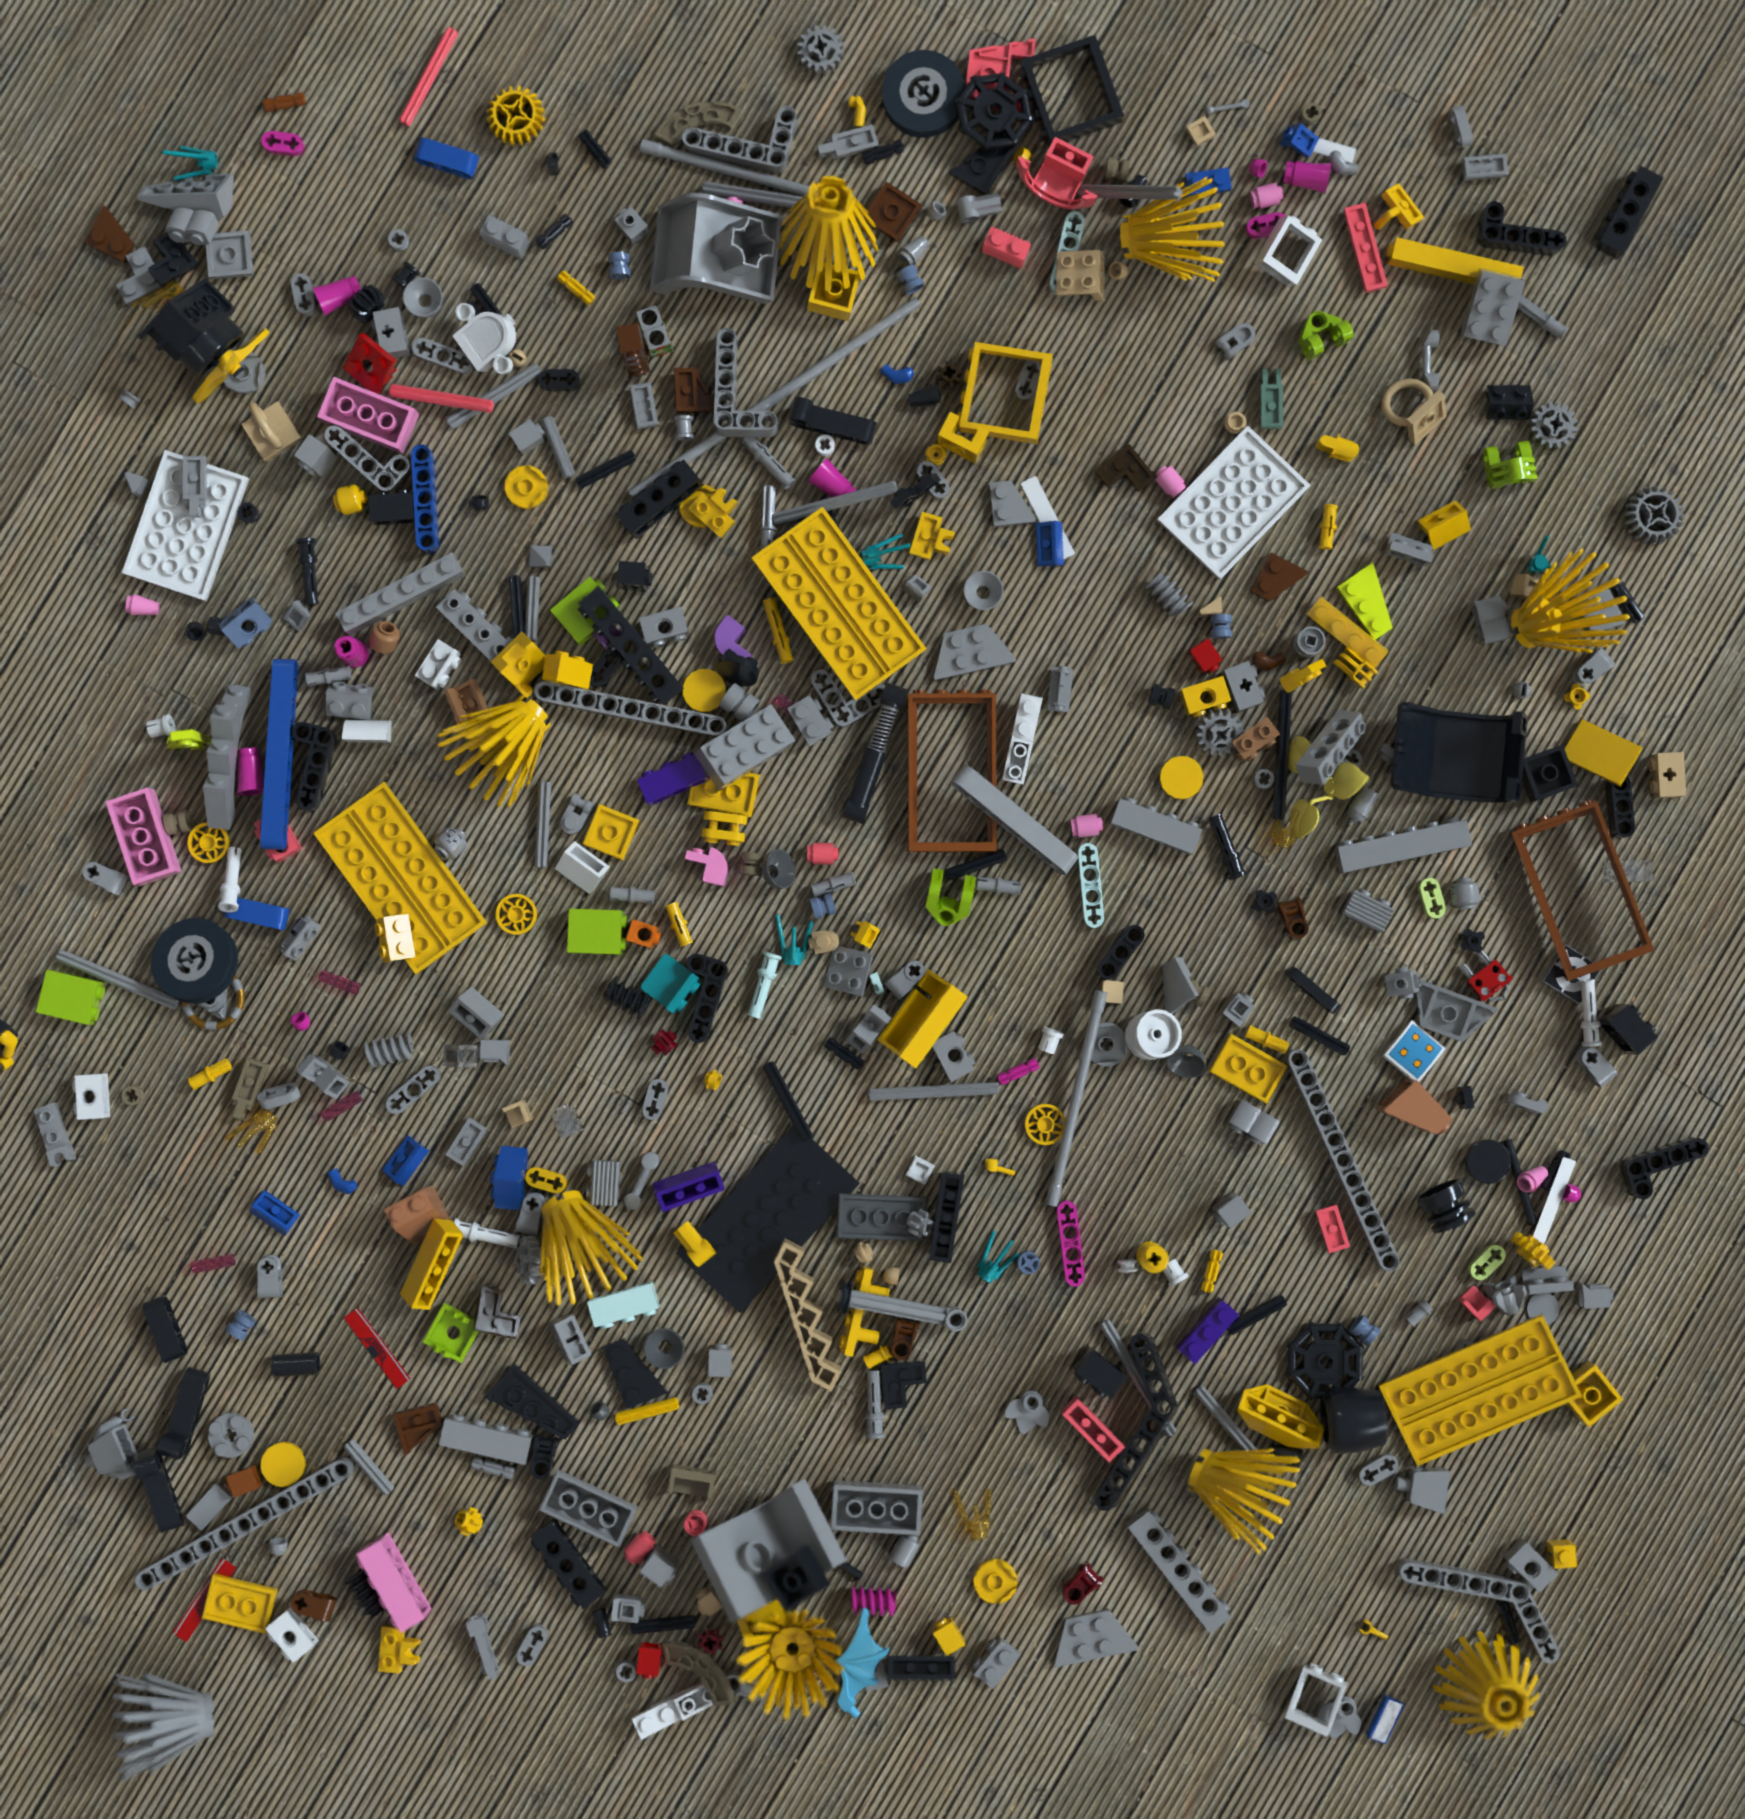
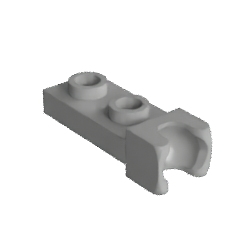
M54 1102L35 1109L34 1113L47 1150L46 1155L49 1164L52 1167L60 1166V1156L62 1154L66 1160L75 1161L76 1155L73 1146L70 1145L58 1104Z
M483 1612L469 1617L466 1626L470 1638L475 1637L473 1645L476 1653H480L482 1659L480 1661L483 1674H487L489 1680L497 1677L500 1669L487 1633L490 1625L486 1613Z

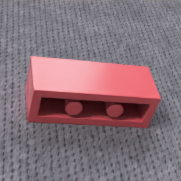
M1077 1395L1060 1410L1062 1415L1108 1462L1125 1448L1120 1439Z

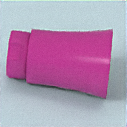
M1287 161L1283 183H1292V186L1303 187L1326 194L1331 163H1305L1298 161L1294 163Z
M355 276L348 279L343 278L326 285L312 287L325 316L348 304L358 289H361Z
M828 458L808 480L809 483L821 489L831 498L858 491L833 466Z
M343 636L335 642V652L344 665H349L350 668H358L367 662L369 648L363 640L351 636Z
M255 747L239 749L237 751V795L254 796L263 794L264 773L259 749Z

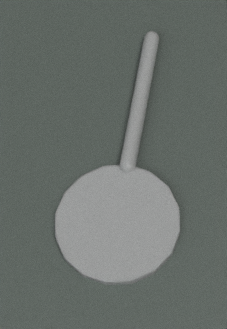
M1549 1293L1534 1294L1529 1299L1526 1310L1530 1319L1543 1314L1548 1325L1556 1320L1560 1307L1554 1296Z

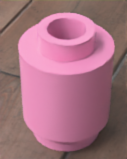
M1276 183L1255 187L1253 191H1250V201L1253 209L1280 204V199H1283L1282 188L1277 186Z
M1163 466L1155 473L1157 475L1155 479L1157 484L1173 499L1186 488L1184 485L1185 481L1172 466L1168 468Z
M1097 814L1075 816V819H1070L1072 836H1078V838L1097 836L1099 831L1103 830L1102 818H1097Z

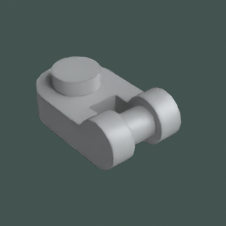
M1247 323L1239 324L1215 342L1216 346L1225 353L1223 356L1227 361L1253 342L1255 338L1254 327ZM1231 339L1236 343V346L1233 348L1228 344V341Z
M575 793L561 818L560 823L563 831L571 835L579 833L595 803L591 801L586 802L581 799L580 795ZM576 807L583 809L581 815L574 812Z
M1514 1091L1513 1094L1509 1093L1506 1103L1535 1114L1544 1113L1549 1108L1547 1101H1532L1526 1098V1094Z

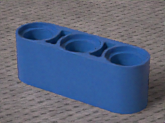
M421 137L413 160L424 166L463 178L473 179L480 157L472 152Z
M237 897L238 910L230 913L224 912L223 917L285 930L290 909Z

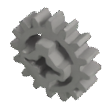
M815 25V31L812 32L808 28L807 36L801 35L802 42H798V49H800L798 57L802 58V66L808 64L807 71L814 68L817 75L820 70L827 74L828 68L835 71L834 64H841L839 57H844V51L842 50L844 42H840V34L834 36V28L827 31V27L824 25L822 30H819V27ZM819 44L823 50V56L821 55V52L818 49Z
M1552 402L1546 404V407L1541 405L1538 408L1539 411H1535L1532 414L1536 419L1529 421V424L1534 425L1529 432L1535 433V436L1532 438L1533 441L1540 440L1539 447L1546 444V450H1549L1554 445L1555 450L1561 448V445L1563 447L1569 444L1568 440L1572 441L1575 438L1572 433L1577 432L1578 428L1573 425L1578 422V419H1572L1575 412L1569 413L1567 411L1568 405L1561 408V402H1557L1555 406H1553ZM1547 413H1551V415L1549 416V418H1547V417H1545L1544 419L1542 418L1543 415H1545V414H1547ZM1553 422V423H1554V427H1557V428L1554 430V429H1553V425H1551L1550 423ZM1558 434H1565L1564 437L1556 439Z
M1218 708L1217 713L1209 710L1210 716L1202 715L1204 722H1197L1200 728L1195 731L1196 735L1199 736L1197 741L1199 744H1202L1204 751L1209 749L1211 755L1217 751L1219 756H1222L1225 750L1230 754V748H1235L1232 741L1244 733L1243 728H1241L1243 723L1241 720H1237L1238 716L1236 713L1231 715L1229 709H1226L1224 713L1221 708ZM1234 726V732H1233V735L1231 736V735H1230V732L1233 730L1232 727ZM1207 728H1209V733L1207 734L1208 737L1206 738Z
M522 1236V1239L519 1240L520 1244L517 1245L514 1264L518 1269L517 1272L520 1274L519 1279L522 1280V1284H536L539 1281L541 1247L538 1246L539 1241L536 1240L535 1236Z

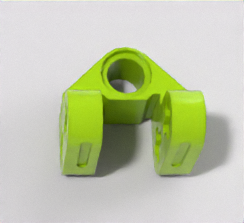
M1322 311L1313 312L1306 319L1298 339L1305 358L1311 361L1324 352V345L1318 334L1328 329L1337 347L1349 343L1354 338V332L1350 323L1347 320L1342 321L1341 318ZM1314 318L1318 319L1321 327H1314L1311 320Z
M1529 441L1516 442V458L1500 462L1496 446L1483 449L1484 466L1490 489L1502 488L1506 484L1520 482L1526 484L1538 480L1535 473V460L1532 456Z
M933 868L926 902L928 911L943 926L952 925L968 917L976 877L965 875L960 902L944 896L939 898L944 870Z

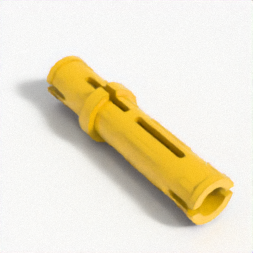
M776 598L765 599L762 603L765 607L774 638L772 642L777 648L780 663L792 662L794 658L788 643L790 639L789 636H786Z

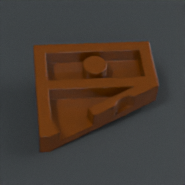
M103 205L85 243L126 264V255L132 252L135 244L110 210Z
M674 368L676 413H714V401L709 394L707 386L702 382L696 368Z
M1270 553L1250 592L1270 602L1305 577L1308 571Z
M437 1402L395 1412L393 1415L404 1455L409 1454L414 1447L422 1443L443 1424Z

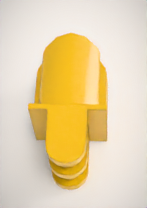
M1340 434L1335 438L1323 435L1316 443L1318 450L1329 453L1328 459L1332 457L1344 462H1351L1359 453L1358 444L1339 437Z
M1347 646L1344 649L1345 653H1341L1338 656L1340 660L1335 659L1333 663L1350 677L1349 680H1352L1356 685L1364 689L1366 687L1365 684L1372 680L1371 677L1374 674L1377 675L1378 671L1368 663V660L1364 661ZM1363 666L1368 669L1367 673L1361 670ZM1357 673L1362 676L1361 680L1355 677Z

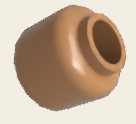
M378 622L373 626L370 633L369 645L378 653H392L398 644L400 632L391 622Z

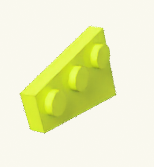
M1373 563L1336 588L1365 631L1376 640L1393 628Z
M193 729L170 732L167 740V750L190 748L192 751L203 750L204 746L210 745L209 736Z

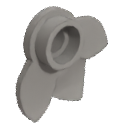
M1036 1391L1025 1392L1020 1399L1012 1400L1005 1410L1006 1418H1016L1017 1426L1022 1434L1029 1432L1035 1424L1046 1427L1049 1421V1413L1043 1406L1041 1395ZM1029 1398H1034L1036 1400L1034 1405H1029L1027 1403Z
M1343 1696L1329 1733L1332 1739L1342 1735L1346 1730L1354 1735H1357L1360 1730L1361 1719L1356 1713L1357 1706L1355 1701L1349 1696ZM1334 1702L1324 1704L1318 1711L1317 1718L1327 1722ZM1343 1704L1349 1705L1347 1710L1341 1709Z

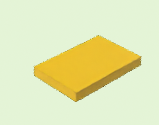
M1583 719L1565 747V752L1571 764L1620 787L1642 751L1641 746Z
M749 772L720 791L710 778V780L690 788L687 805L752 818L760 774Z
M1229 1033L1209 1072L1267 1104L1288 1065Z
M214 1573L211 1578L202 1619L266 1634L267 1630L265 1628L270 1624L278 1589Z

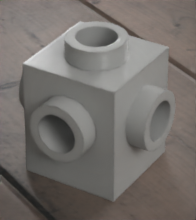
M1408 967L1395 969L1393 974L1384 975L1388 997L1400 995V999L1412 998L1413 993L1419 992L1421 979L1419 974H1416V970L1409 971Z

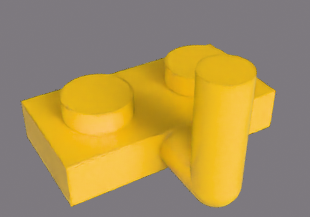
M1398 183L1381 195L1390 209L1374 223V227L1380 230L1391 218L1396 216L1405 229L1408 230L1425 217Z

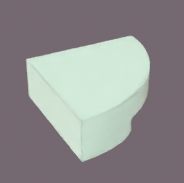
M878 973L871 974L869 977L876 995L885 993Z

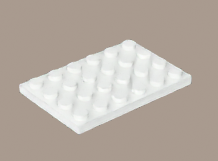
M1247 426L1157 521L1220 580L1311 485Z
M164 450L122 573L207 602L249 478L207 464L206 506H202L201 518H192L189 515V506H185V501L183 500V456Z

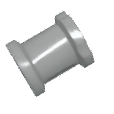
M675 416L674 421L676 422L677 433L674 435V439L678 441L693 440L694 435L691 432L693 416Z

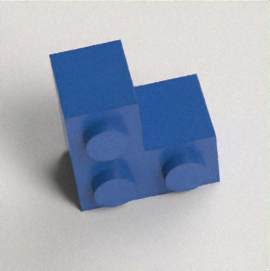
M501 1146L500 1153L495 1155L494 1167H496V1170L491 1171L490 1184H493L491 1198L494 1199V1208L521 1211L525 1194L524 1178L528 1165V1148Z

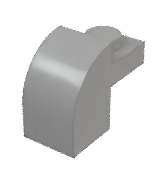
M873 1005L846 1041L864 1054L890 1021L891 1017L883 1009Z
M309 1054L296 1070L301 1076L314 1082L323 1093L335 1099L340 1096L350 1083L329 1062L320 1056L317 1058L312 1054Z

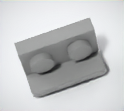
M1395 533L1390 535L1384 553L1424 567L1432 562L1434 556L1431 553L1432 545Z
M1554 1266L1549 1271L1543 1267L1521 1270L1522 1285H1525L1528 1294L1574 1290L1573 1281L1567 1279L1565 1266Z
M1001 1636L997 1640H991L986 1647L987 1652L983 1657L979 1656L972 1665L973 1676L979 1677L992 1689H994L1021 1655L1016 1648Z

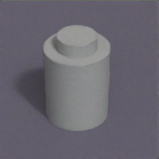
M900 1534L889 1558L896 1564L908 1568L920 1546L919 1537L916 1535Z

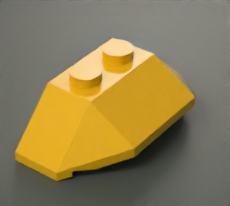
M1268 1384L1243 1391L1237 1411L1250 1429L1287 1447L1319 1448L1324 1429L1307 1403Z

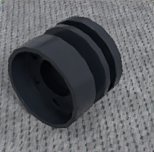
M1459 1179L1439 1184L1422 1193L1416 1199L1422 1212L1434 1211L1427 1221L1430 1224L1435 1223L1431 1227L1435 1234L1458 1228L1476 1214L1474 1208H1467L1471 1204L1469 1200L1458 1201L1465 1194Z

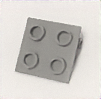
M838 946L832 952L824 987L863 997L873 954Z

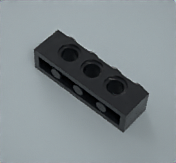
M1640 166L1635 172L1633 170L1630 172L1625 181L1628 184L1626 189H1622L1615 200L1618 202L1616 208H1611L1605 218L1608 221L1605 228L1601 227L1595 237L1598 241L1594 248L1615 259H1618L1625 252L1664 177L1643 166ZM1633 189L1638 190L1641 196H1636ZM1623 208L1629 209L1631 215H1626ZM1613 227L1619 228L1621 234H1616Z
M683 459L681 462L674 463L670 467V471L665 475L658 476L649 488L638 492L634 500L622 505L616 515L628 531L638 539L704 484ZM680 480V484L676 488H671L674 481ZM658 494H663L662 499L655 502V497ZM645 507V513L643 515H638V511L641 508Z
M942 1170L929 1260L951 1263L965 1176L963 1173Z
M552 1518L533 1532L530 1537L533 1548L537 1552L541 1551L544 1555L545 1564L550 1570L554 1569L557 1573L558 1582L563 1588H568L571 1593L570 1598L576 1606L580 1605L584 1609L605 1593L607 1588L556 1518ZM556 1542L559 1545V1550L552 1551L548 1543ZM565 1559L571 1561L572 1568L565 1569L561 1561ZM582 1578L586 1585L579 1587L575 1584L574 1579Z

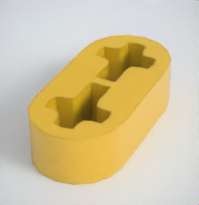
M533 1167L526 1173V1182L532 1187L556 1194L561 1193L567 1187V1179L560 1173L541 1167ZM538 1171L539 1176L544 1177L545 1181L537 1180L534 1183L530 1174ZM558 1177L563 1186L554 1189V1184L549 1183L548 1179L556 1180Z

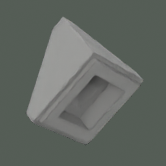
M530 545L529 567L551 568L552 546Z
M299 599L291 604L283 618L298 632H301L311 615L304 602Z

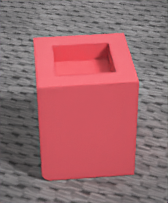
M1471 1286L1458 1299L1470 1314L1479 1321H1482L1496 1307L1475 1286Z

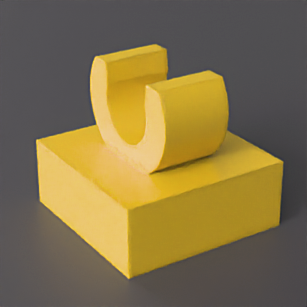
M857 921L856 924L860 926L858 932H851L850 934L854 937L855 941L870 949L880 929L866 921H863V923Z

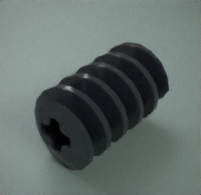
M616 975L607 986L602 998L607 995L606 1002L608 1003L615 999V1007L622 1003V1011H626L630 1007L629 1014L632 1016L638 1012L637 1019L640 1020L651 1003V1000H648L649 993L640 996L641 989L639 988L633 992V984L625 988L626 980L618 984V976Z
M364 1569L347 1579L345 1585L353 1584L349 1590L350 1593L357 1591L353 1600H362L357 1607H366L362 1616L370 1615L369 1619L386 1609L380 1604V1595L377 1596L379 1594L377 1590L372 1589L368 1582L369 1576Z

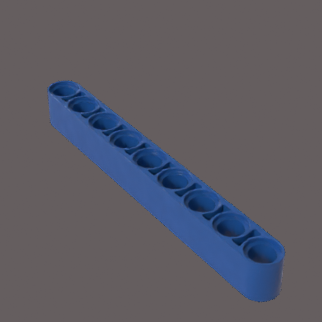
M273 659L260 836L262 849L285 850L287 846L294 743L292 729L295 725L298 662L296 659Z

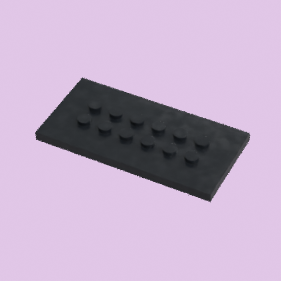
M793 1125L697 1230L700 1236L711 1244L716 1254L700 1267L693 1263L684 1246L676 1254L741 1313L778 1273L774 1257L784 1238L802 1247L837 1209L838 1193L851 1194L860 1182L812 1138L804 1142L801 1141Z

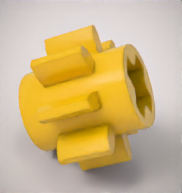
M468 1507L467 1510L462 1509L458 1512L455 1518L456 1529L460 1530V1534L469 1537L470 1533L476 1534L481 1529L483 1524L482 1514L477 1513V1509Z

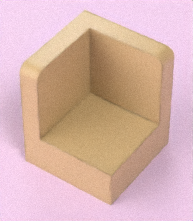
M521 1100L502 1108V1112H505L511 1128L533 1120L526 1100Z

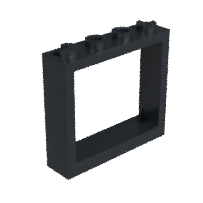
M1096 35L1021 60V67L1019 68L1021 81L1026 82L1027 90L1029 91V102L1032 101L1034 105V118L1036 122L1039 121L1041 124L1040 135L1044 141H1047L1048 147H1050L1055 137L1068 142L1122 123L1124 113ZM1087 49L1109 114L1054 132L1032 68Z

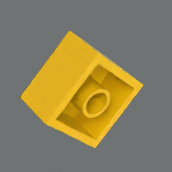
M824 262L823 271L818 272L816 270L807 311L849 322L860 279L858 271L848 269L850 287L845 289L842 269L839 273H836L835 267L832 264L831 291L827 292L825 290L826 262Z
M1587 1361L1572 1373L1582 1397L1566 1404L1579 1421L1587 1427L1593 1425L1623 1400L1596 1364Z

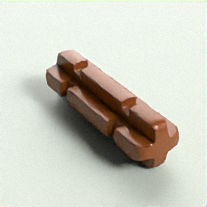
M303 92L294 93V96L287 94L274 97V99H263V107L266 112L275 111V108L281 110L295 107L296 104L298 106L306 104Z

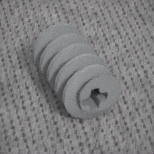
M1162 572L1147 584L1146 589L1154 588L1151 593L1152 597L1160 595L1157 603L1165 601L1162 609L1171 608L1168 616L1176 615V619L1193 604V601L1185 602L1188 595L1180 596L1182 588L1174 589L1176 580L1168 582L1171 574L1163 576Z
M407 1032L406 1039L401 1034H398L397 1041L394 1040L393 1036H389V1043H386L385 1039L381 1038L380 1045L374 1039L372 1040L371 1047L365 1041V1053L370 1065L375 1068L379 1062L381 1066H384L387 1060L390 1064H393L395 1058L397 1061L402 1062L404 1056L407 1060H411L414 1048L410 1032Z

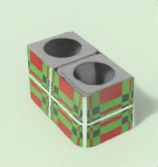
M657 305L637 311V322L648 354L651 357H658L674 351ZM655 312L657 315L656 322L653 325L644 324L642 316ZM655 330L661 331L664 334V341L658 346L651 344L649 341L650 333Z

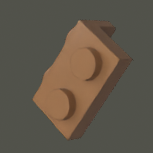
M470 679L455 688L444 690L446 701L452 709L456 724L469 719L459 718L462 715L488 709L476 679Z
M1268 717L1232 741L1233 746L1238 751L1236 756L1240 762L1245 759L1248 762L1259 755L1257 750L1264 746L1267 749L1277 742L1274 738L1280 735V733Z

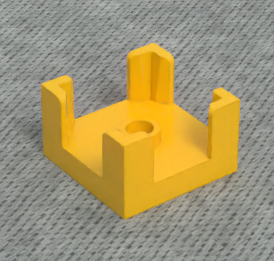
M950 412L938 434L937 444L976 464L988 439L986 438L989 431L979 427L971 442L965 437L955 434L958 428L956 423L959 420V416Z
M520 632L491 663L528 698L534 692L528 684L544 669L546 655L523 632Z

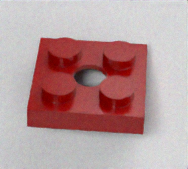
M362 333L358 336L342 369L369 391L380 394L383 386L393 378L391 374L397 370L394 367L397 360L365 333ZM364 359L371 361L373 367L371 371L364 369Z

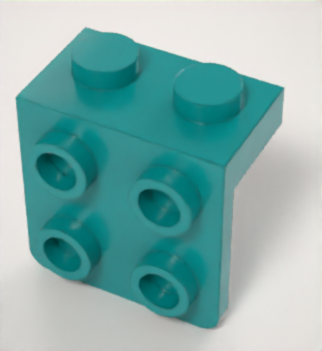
M664 954L642 983L641 989L649 993L652 998L665 1006L671 1013L675 1014L676 1011L681 1012L688 1003L685 1000L690 993L693 995L701 985L698 983L701 978L670 955Z

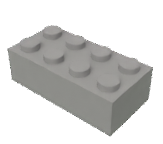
M771 704L701 746L695 756L720 791L790 748L796 740Z
M834 1480L831 1530L920 1535L923 1487L922 1485Z

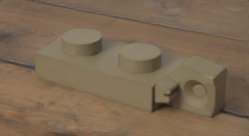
M247 1057L232 1097V1105L236 1106L232 1117L241 1120L244 1119L247 1110L252 1111L269 1064Z

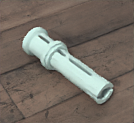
M763 951L764 959L761 968L757 971L760 976L747 1014L760 1019L772 979H775L777 976L775 972L778 962L782 960V956Z

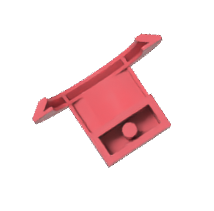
M1055 137L1035 179L1029 173L1031 162L1020 156L1018 157L1016 163L1018 174L1027 188L1042 200L1064 209L1089 208L1096 201L1097 195L1085 190L1082 198L1074 199L1094 156Z

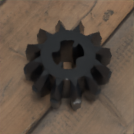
M365 285L362 289H358L353 298L349 300L348 309L360 322H369L374 317L373 312L380 311L384 307L385 298L373 285Z

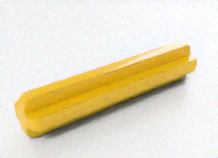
M674 1397L618 1412L615 1414V1421L617 1425H622L675 1411L680 1407L679 1401Z

